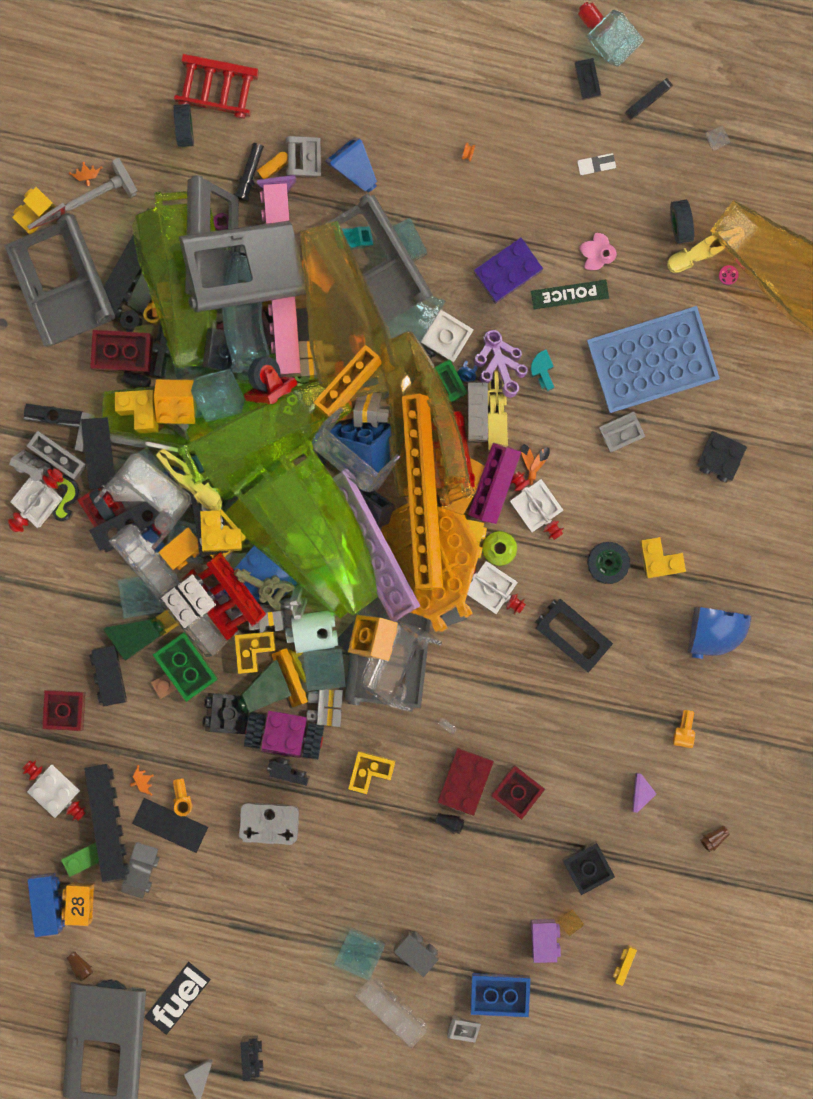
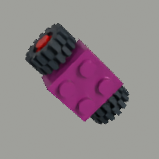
M268 711L266 727L264 728L266 715L250 712L245 733V747L260 749L262 736H264L262 752L300 758L302 744L304 743L303 757L319 759L324 725L309 723L307 736H305L307 717Z

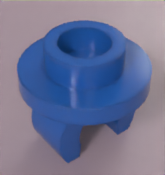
M465 361L463 366L459 368L458 375L465 382L474 381L478 366L475 365L473 369L467 367L468 361Z

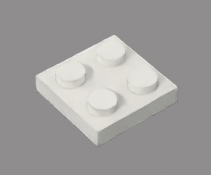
M440 310L421 343L454 363L474 329Z

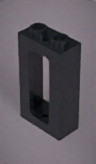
M554 599L547 607L549 612L545 616L541 614L535 621L537 624L535 629L589 673L613 643L562 599L558 601ZM558 613H563L599 644L598 649L589 659L585 658L550 628V622Z

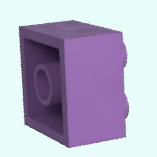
M554 919L531 920L533 962H557V957H561L560 945L557 943V938H560L559 924H556Z

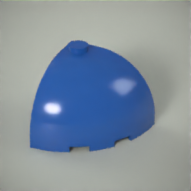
M390 416L388 423L379 422L377 428L367 422H363L362 427H354V419H351V423L343 426L339 423L322 434L325 450L333 464L341 472L348 469L354 480L376 486L390 472L399 455L403 437L402 418Z
M256 546L252 547L234 569V571L237 568L240 570L245 569L250 572L251 576L261 581H264L266 578L271 579L273 575H277L280 581L291 582L294 587L300 585L299 582ZM245 581L244 585L258 604H264L259 600V588ZM279 588L274 590L272 597H274ZM292 591L286 592L283 597L287 596Z
M694 607L688 653H692L693 658L703 659L704 655L719 656L731 652L747 636L752 616Z

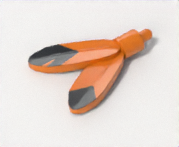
M525 444L521 446V455L529 471L528 479H530V485H533V481L536 480V472L549 457L550 449L548 447L542 449L534 459L530 448Z

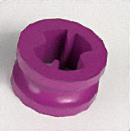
M225 213L217 214L213 219L215 228L219 231L228 229L229 216ZM225 217L227 225L218 226L219 222L217 220Z

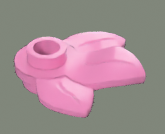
M595 233L593 241L584 242L579 247L582 254L588 258L584 265V268L587 270H599L604 264L613 262L617 255L615 248L609 244L608 238L601 233ZM608 250L610 252L609 256L604 257V252Z

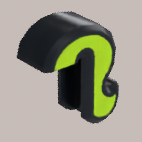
M63 475L64 481L57 483L58 486L65 489L61 495L62 501L52 513L56 520L66 522L74 514L72 510H69V507L78 502L81 489L79 484L71 477Z

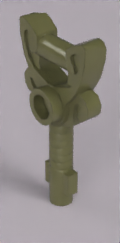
M237 568L234 572L237 580L243 583L246 581L258 587L260 602L265 603L268 601L277 611H280V600L284 594L295 588L291 582L280 581L277 575H273L271 579L266 578L264 581H261L251 576L250 572L245 569L240 570ZM279 588L274 597H272L274 590Z

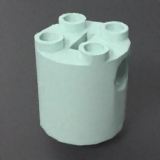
M330 610L303 614L301 619L295 620L291 616L292 627L285 628L287 643L294 642L296 653L330 649L338 646L337 631L332 629V627H335L334 612H330ZM321 628H324V629H326L327 631L324 632V633H321V632H319L318 630L321 629Z

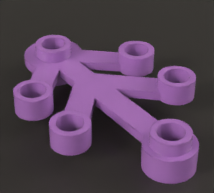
M488 331L483 337L485 346L481 353L476 355L474 364L478 367H483L487 361L486 356L491 349L494 357L487 369L481 373L480 381L489 383L493 377L494 370L498 366L504 384L502 388L503 394L508 398L514 397L519 391V385L510 379L506 366L513 369L517 377H525L528 372L527 367L515 362L520 359L522 352L519 348H514L503 342L502 336L498 331ZM500 349L509 353L510 358L503 355Z

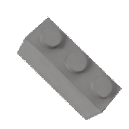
M39 431L35 433L27 445L29 449L76 481L87 466L83 461Z

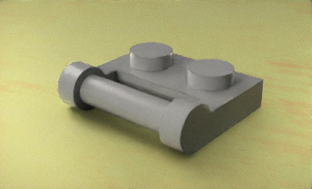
M286 137V144H288V169L286 170V176L320 177V138ZM295 144H300V169H296Z
M25 450L12 457L9 463L16 471L30 474L31 479L34 481H38L44 474H48V469H53L51 463Z

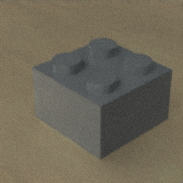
M409 930L394 947V953L423 978L439 960L438 950L430 943L426 945L423 942V937L416 931L412 933Z

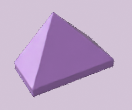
M295 175L257 180L258 187L263 191V185L287 183V193L296 183Z
M640 773L635 775L632 811L637 813L656 795L655 791Z

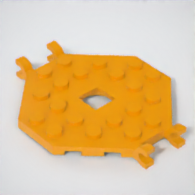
M407 487L402 490V493L408 503L392 512L389 524L382 526L381 532L420 604V607L410 613L430 619L435 632H442L448 629L445 622L440 618L446 612L457 607L460 617L465 616L467 618L473 614L465 600L481 549L465 515L437 506L443 588L434 590L415 589L409 491Z

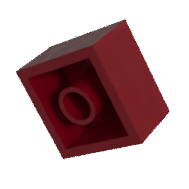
M44 690L42 729L83 731L86 692Z
M513 765L491 793V796L522 820L544 792L545 788L516 765Z

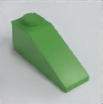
M96 842L61 859L69 877L99 863Z

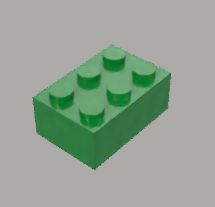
M186 632L153 654L186 702L219 680Z

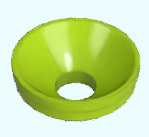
M493 532L483 542V555L493 565H507L516 556V541L507 532ZM499 542L506 546V551L503 554H497L494 550V546Z

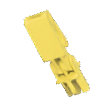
M739 226L707 237L689 252L684 248L669 258L667 263L668 269L673 273H679L692 268L694 265L693 261L697 262L719 254L744 236L743 230ZM731 237L728 242L720 247H710L715 240Z
M494 370V389H491V381L488 383V406H490V413H488L489 452L493 442L508 446L507 412H504V406H507V398L504 394H498V392H502V389H499L498 370Z
M164 448L158 452L156 456L161 465L181 488H185L194 495L197 503L202 504L210 511L220 510L222 506L221 497L210 487L209 483L203 485L189 465ZM168 461L171 465L183 470L185 472V475L176 473L171 468Z

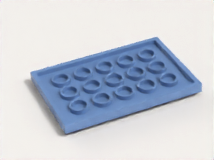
M697 306L587 340L609 413L720 379Z

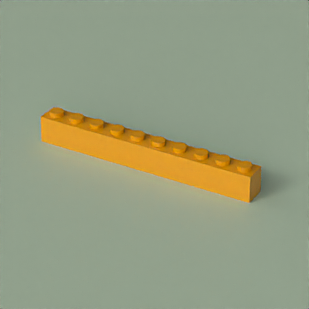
M422 394L402 396L415 589H442L443 580L429 396Z

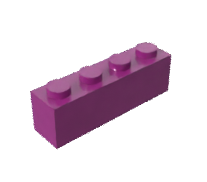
M493 442L468 515L481 521L497 524L521 451Z

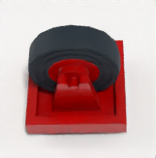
M259 357L251 363L248 370L249 382L253 388L243 395L246 401L270 405L276 403L282 395L290 393L291 389L298 384L295 378L280 376V367L274 359Z
M105 488L94 489L77 500L94 527L126 512L122 501H114L112 495Z

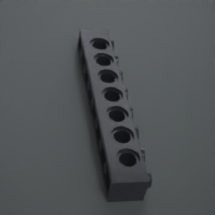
M228 460L197 475L203 485L211 484V479L214 476L221 477L220 491L223 489L228 491L236 487L235 483L238 482ZM177 485L151 498V501H145L92 528L89 531L99 551L102 552L104 550L107 553L116 548L115 544L119 542L125 544L133 539V535L137 533L142 535L150 531V526L154 524L160 526L167 522L166 518L172 515L174 518L185 513V508L190 506L193 509L191 492ZM181 493L186 494L188 497L187 502L184 504L177 502V496ZM163 502L170 504V510L166 513L161 512L159 509ZM150 511L153 513L151 521L146 522L142 519L144 512ZM128 520L135 521L136 527L133 530L125 528V523ZM117 529L118 537L110 539L108 537L109 530Z

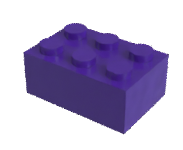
M521 237L476 268L474 274L496 304L541 273L543 267Z

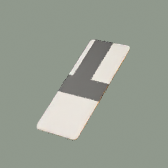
M613 153L578 160L580 175L616 168Z

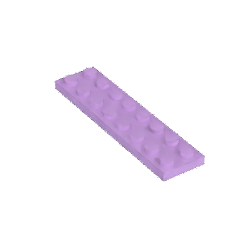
M349 470L342 471L320 486L391 621L395 622L420 607Z

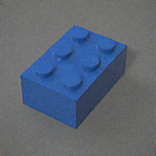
M56 873L34 875L27 879L35 937L59 934L63 927H65V920H62L60 908H63L62 896H58L60 879L56 877Z
M472 973L471 1015L529 1017L530 975Z

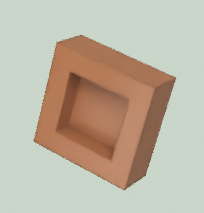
M167 674L151 682L160 699L177 690Z

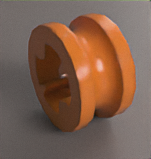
M466 143L462 155L463 160L467 158L471 162L476 145L470 146L469 143Z

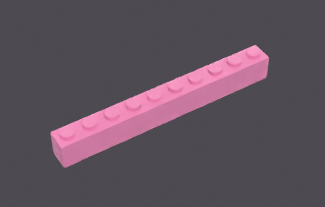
M287 183L263 185L264 191H260L261 203H265V210H261L262 222L266 221V224L288 221ZM295 297L272 300V304H268L269 316L273 315V323H270V335L274 334L275 342H271L272 354L276 353V362L280 367L281 377H298L301 375Z

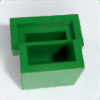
M450 359L434 367V372L421 378V382L435 408L449 400L453 402L468 394Z

